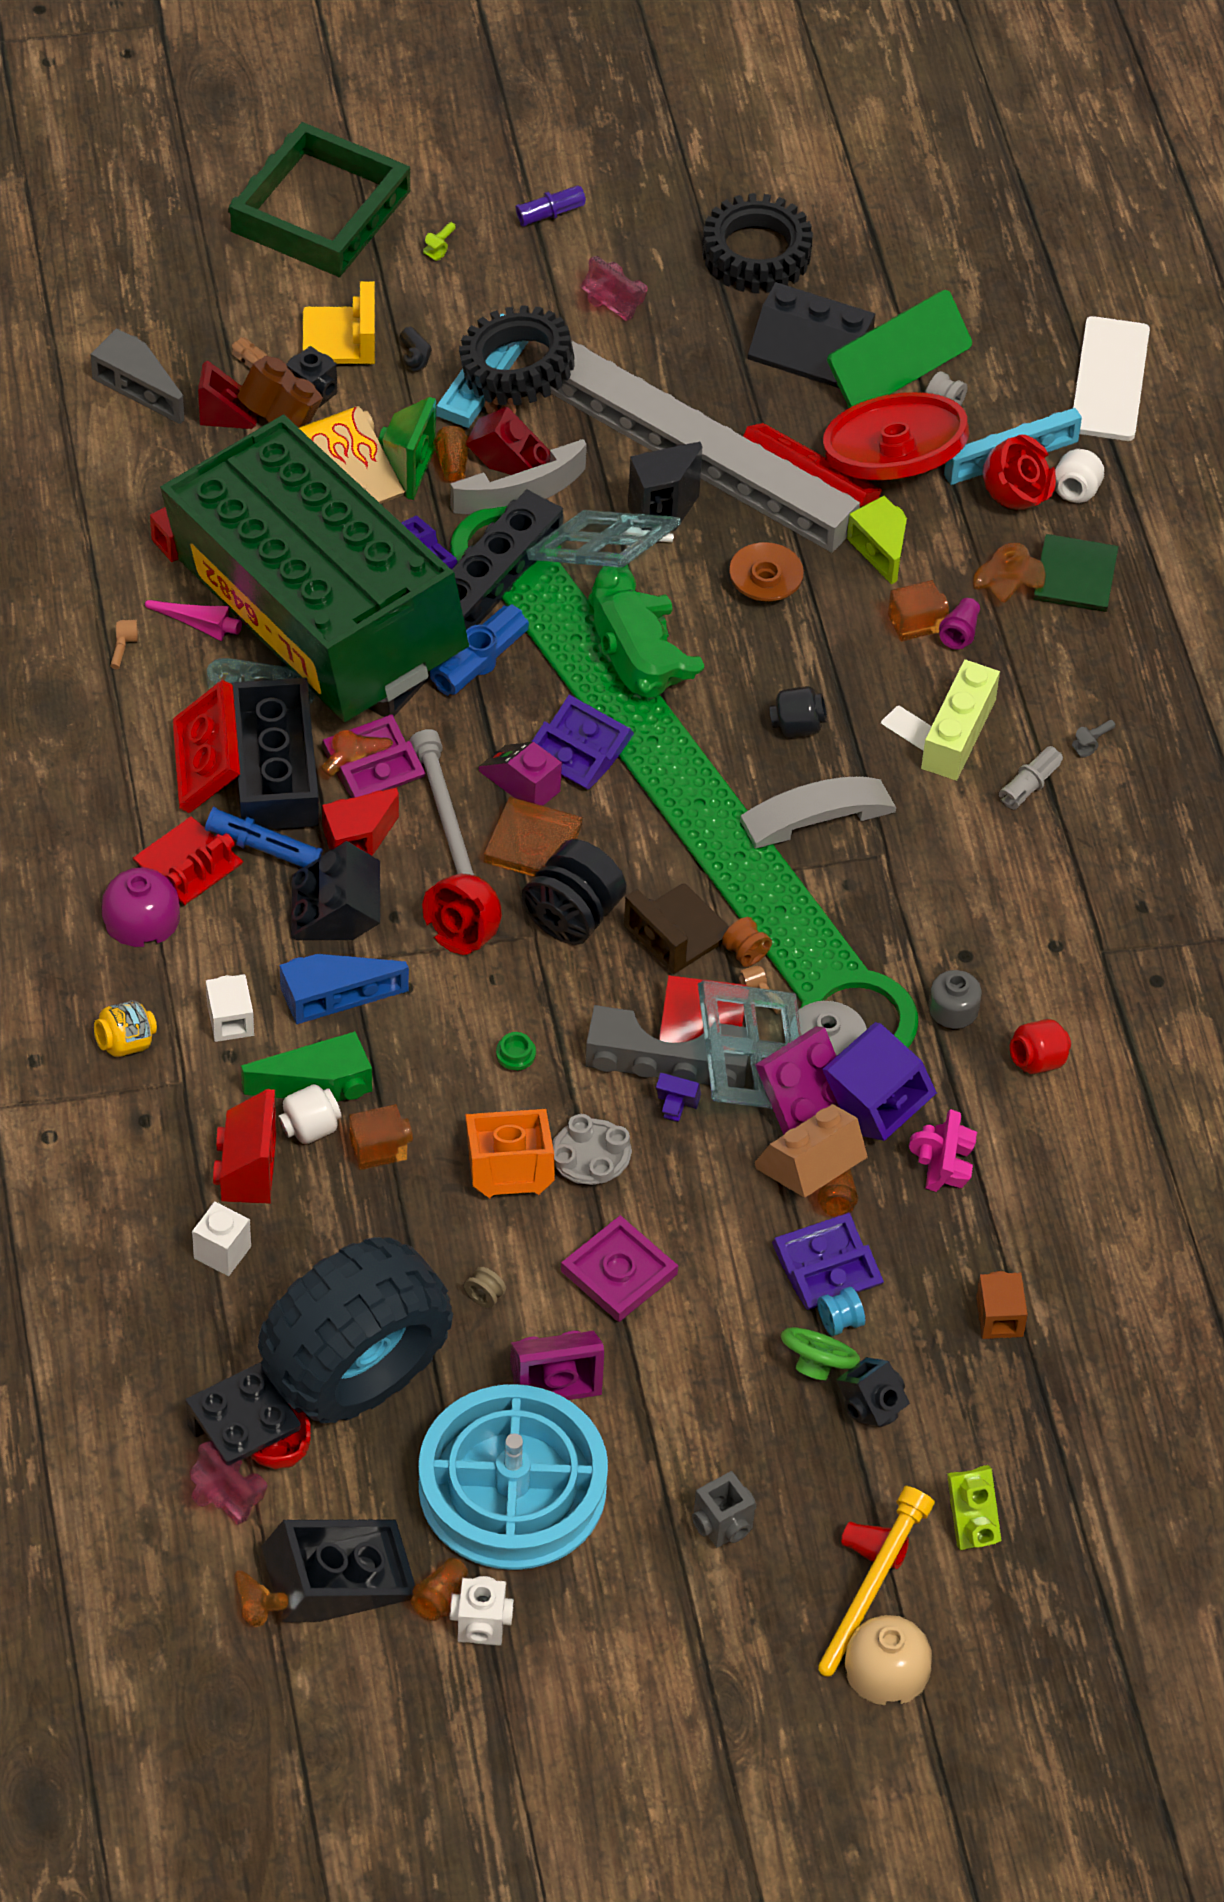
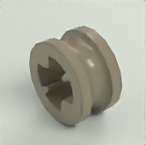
M478 1267L473 1273V1278H469L464 1283L465 1291L469 1297L477 1304L486 1308H492L497 1303V1297H501L506 1292L503 1280L495 1272L485 1267Z

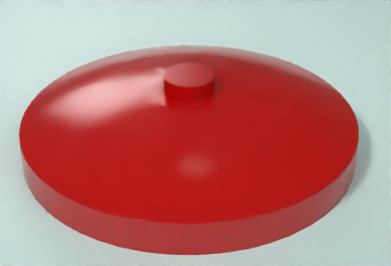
M921 392L896 393L869 399L839 414L826 428L823 444L829 464L845 475L867 480L899 479L927 472L955 457L968 441L969 426L965 410L957 402L947 397Z

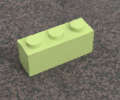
M964 660L925 739L921 769L956 781L958 780L996 701L1000 671Z

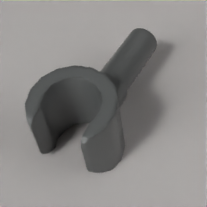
M1108 720L1091 730H1088L1087 727H1080L1076 732L1077 740H1074L1072 743L1079 756L1087 757L1093 754L1099 745L1096 739L1115 728V722Z

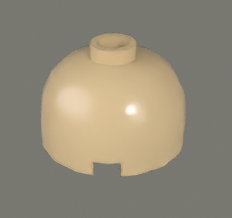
M883 1615L868 1619L856 1628L846 1647L845 1668L849 1685L862 1698L875 1704L886 1705L887 1701L895 1702L901 1700L900 1704L910 1702L924 1690L930 1678L932 1653L927 1637L913 1622L900 1616Z

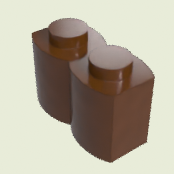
M267 355L253 363L237 395L238 399L248 409L265 417L268 422L284 414L298 428L311 423L323 399L322 395L310 381L295 377L282 360Z

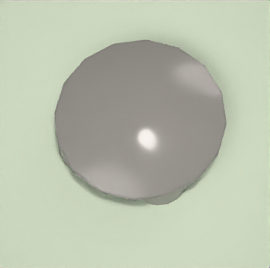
M577 1114L571 1117L568 1126L564 1127L553 1141L554 1166L567 1179L575 1183L587 1185L606 1183L619 1176L629 1165L632 1154L630 1135L626 1128L616 1126L606 1120L590 1118L585 1114Z

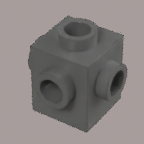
M730 1471L696 1490L692 1520L697 1531L703 1537L708 1535L716 1548L729 1541L731 1543L738 1542L749 1534L751 1529H753L756 1502L751 1492L741 1484L733 1471Z

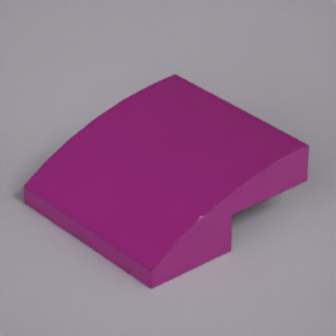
M393 715L328 737L322 741L321 746L332 768L351 798L370 794L378 790L392 789L425 777L426 773L411 742H405Z

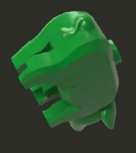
M609 560L598 572L588 600L594 608V622L600 637L601 651L604 655H609L626 688L634 694L650 698L660 695L669 686H673L683 680L694 679L695 675L701 673L705 667L701 657L687 656L676 646L667 642L669 634L666 627V619L662 615H669L673 610L669 597L666 594L656 596L636 592V581L627 563L623 560H616L614 562Z

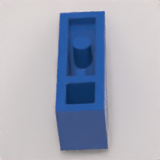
M315 954L304 958H294L287 963L281 964L280 989L297 1025L409 991V967L406 961Z

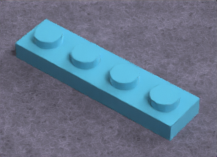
M529 341L513 342L496 349L486 359L487 365L496 369L509 370ZM463 369L437 404L436 416L469 428L484 407L485 399L484 395L479 398L474 394L473 389H469L465 381Z
M1072 408L966 444L955 457L946 462L944 476L950 485L982 475L983 465L990 451L1009 437L1025 434L1036 439L1047 452L1076 443L1079 439L1082 416L1076 408Z

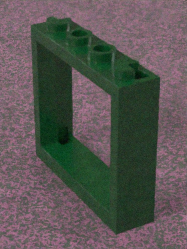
M301 122L293 133H289L285 137L283 145L278 151L268 157L265 166L260 172L250 178L243 192L232 199L228 208L231 232L340 278L410 193V166ZM304 154L379 184L333 241L258 210Z

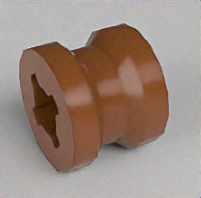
M744 917L734 922L727 929L722 938V944L728 951L736 952V959L742 966L749 967L765 957L772 946V940L766 933L757 930V924L751 917Z

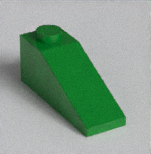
M356 1031L241 1065L244 1095L255 1096L266 1089L275 1090V1098H286L314 1084L321 1087L323 1091L329 1088L336 1102L346 1099H357L366 1093L372 1092V1067Z

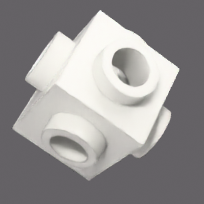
M479 1576L474 1579L462 1578L461 1595L452 1594L450 1620L458 1621V1642L490 1645L502 1644L503 1625H512L514 1599L505 1598L506 1581H496L486 1576Z

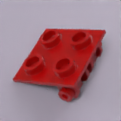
M192 816L133 857V861L140 867L157 870L167 877L175 887L179 901L183 905L192 901L243 864V860L231 850L235 843L229 834H217L214 836L209 831H206L205 827Z

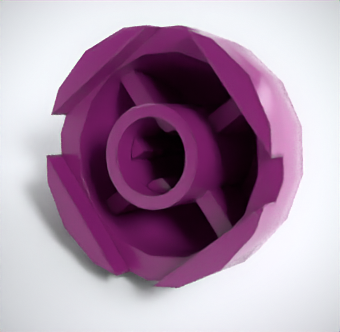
M145 867L131 868L119 873L107 885L102 897V918L106 925V930L111 937L121 944L133 947H144V942L157 939V944L165 941L176 931L180 921L179 896L172 882L157 870Z

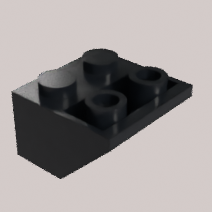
M700 441L630 456L628 509L632 518L638 520L642 530L661 533L677 530L698 499L703 449Z
M345 841L292 874L291 937L295 940H354L379 925L380 860L352 843Z

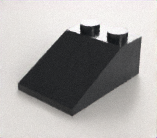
M396 1519L283 1520L261 1546L282 1622H322L413 1600L418 1596Z

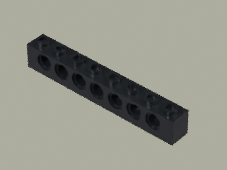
M526 489L517 500L514 499L508 504L505 513L496 523L492 522L488 525L483 537L474 546L471 545L465 550L462 559L451 570L455 574L466 630L471 626L479 625L502 600L503 595L512 589L513 584L521 575L538 561L542 553L557 537H560L563 533L562 507ZM428 671L429 677L401 695L389 702H378L368 709L382 717L389 715L394 717L430 678V671Z

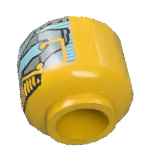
M128 1001L108 1006L102 1009L99 1019L94 1022V1035L98 1046L103 1051L107 1050L114 1057H121L148 1049L152 1042V1034H155L157 1031V1024L153 1013L146 1011L143 1005L137 1001Z

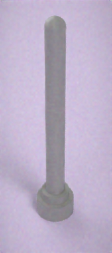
M432 729L418 731L411 736L409 741L420 763H423L457 874L474 875L438 760L443 749L439 734Z

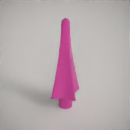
M147 600L145 602V606L148 609L184 622L221 642L225 632L238 635L242 628L241 620L229 617V606L186 605Z

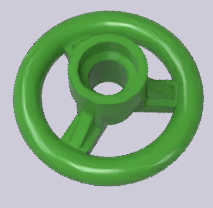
M796 1327L786 1328L781 1333L782 1342L789 1349L800 1355L795 1368L809 1377L827 1380L831 1367L852 1369L860 1362V1356L855 1350L827 1335Z

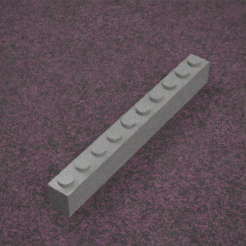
M572 341L575 356L574 370H570L571 376L568 381L562 379L563 386L559 390L550 386L551 394L651 451L700 441L703 446L700 478L831 553L847 538L849 514L859 509V501L853 499L849 494L826 484L820 478L812 476L794 466L790 461L769 452L758 443H753L737 434L731 428L712 420L701 411L695 410L675 399L672 395L655 388L642 378L623 370L612 361L606 360L591 352L585 346Z

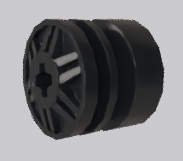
M578 839L565 840L545 863V867H541L522 889V902L528 915L545 933L560 942L571 945L583 944L601 924L603 917H606L625 896L627 884L622 871L613 859L600 848Z

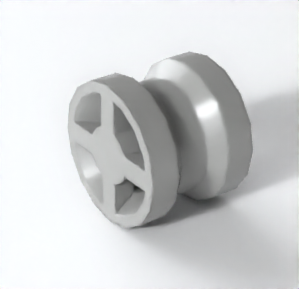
M939 371L930 381L925 393L947 397L961 406L968 386L962 381L954 382L950 380L948 374Z

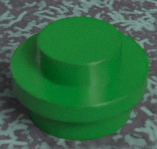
M511 1032L506 1034L497 1044L496 1058L503 1067L509 1070H523L534 1062L536 1047L526 1034Z

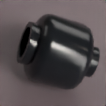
M810 686L779 691L776 697V705L770 706L773 728L780 727L783 735L791 739L819 733L822 723H827V712L823 694H816L814 688Z

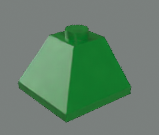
M427 397L394 413L389 426L383 427L380 432L379 443L402 485L407 499L414 500L436 449V398Z

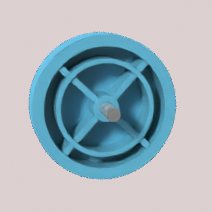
M518 1384L491 1386L474 1391L458 1399L441 1412L430 1426L423 1440L419 1456V1497L424 1516L431 1529L445 1545L472 1562L507 1570L528 1569L549 1564L578 1548L593 1532L599 1522L604 1509L607 1491L608 1459L606 1448L599 1431L591 1419L574 1403L554 1392Z

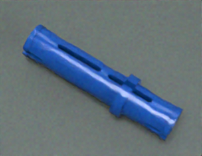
M215 807L212 808L205 825L206 831L220 835L229 834L234 841H237L236 846L244 848L247 845L303 868L320 858L323 851L321 848H315L286 835L254 824L255 820L247 817L244 820L220 811Z

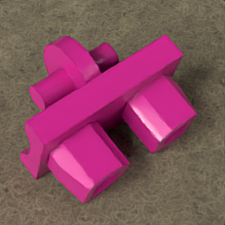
M950 1109L947 1112L946 1122L935 1127L925 1125L923 1126V1131L916 1132L910 1137V1151L919 1156L921 1164H928L926 1189L937 1192L944 1183L963 1188L971 1178L973 1165L956 1158V1153L967 1157L975 1146L977 1132L960 1125V1112Z

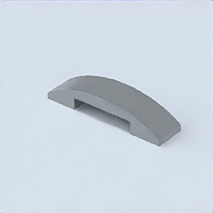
M582 439L550 450L549 463L492 482L488 480L483 472L451 483L450 509L455 514L470 515L481 509L508 506L512 500H517L526 489L547 499L570 485L586 469L587 444Z
M841 777L810 783L774 796L742 814L740 822L756 849L790 840L793 829L855 813L860 821L895 813L896 806L880 779Z

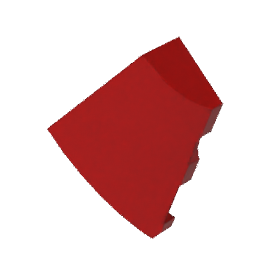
M668 975L659 1040L672 1043L690 1041L706 1032L713 1022L742 1027L747 985Z

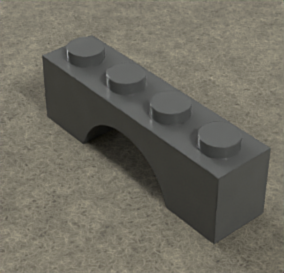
M594 1005L586 1045L585 1067L596 1068L604 1072L618 1071L631 1073L646 1078H659L660 1073H664L699 1084L713 1085L721 1089L733 1088L744 1090L753 1028L713 1022L706 1032L693 1040L680 1043L665 1042L646 1033L637 1022L634 1011Z

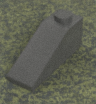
M116 328L90 354L93 380L178 424L184 421L183 394L147 344L139 338Z

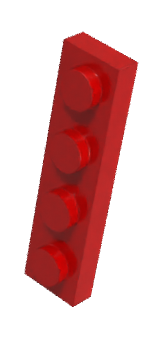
M761 423L747 426L743 437L753 443H758L778 457L790 461L794 466L812 476L820 478L835 489L849 494L853 499L860 502L859 508L879 499L882 492L881 488L864 479L851 477L837 471L829 464L825 457L772 427Z

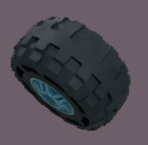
M374 1237L364 1239L361 1243H352L339 1249V1252L329 1258L325 1257L312 1266L313 1268L290 1285L284 1296L277 1300L270 1309L268 1319L263 1322L258 1337V1349L263 1358L261 1365L275 1388L298 1414L304 1412L312 1420L319 1421L320 1423H336L340 1419L349 1420L370 1408L374 1409L385 1402V1399L397 1391L399 1392L407 1386L416 1374L427 1367L433 1360L434 1354L445 1343L448 1336L447 1330L451 1329L453 1319L452 1307L449 1303L450 1298L447 1295L448 1290L433 1269L413 1247L406 1244L402 1245L393 1238Z

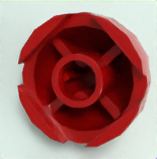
M1025 434L1009 437L990 451L983 465V479L991 497L999 505L1013 510H1025L1039 505L1052 496L1056 487L1055 468L1049 469L1048 463L1045 460V457L1049 456V454L1036 439Z
M460 873L443 878L425 892L422 903L423 918L426 925L432 923L438 933L434 936L436 941L450 952L460 955H466L482 948L497 933L502 918L501 903L496 892L489 883L471 874Z

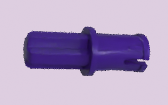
M574 186L554 194L546 192L542 198L516 205L518 220L521 226L525 227L528 224L548 217L556 219L557 214L583 206L586 199L581 186Z

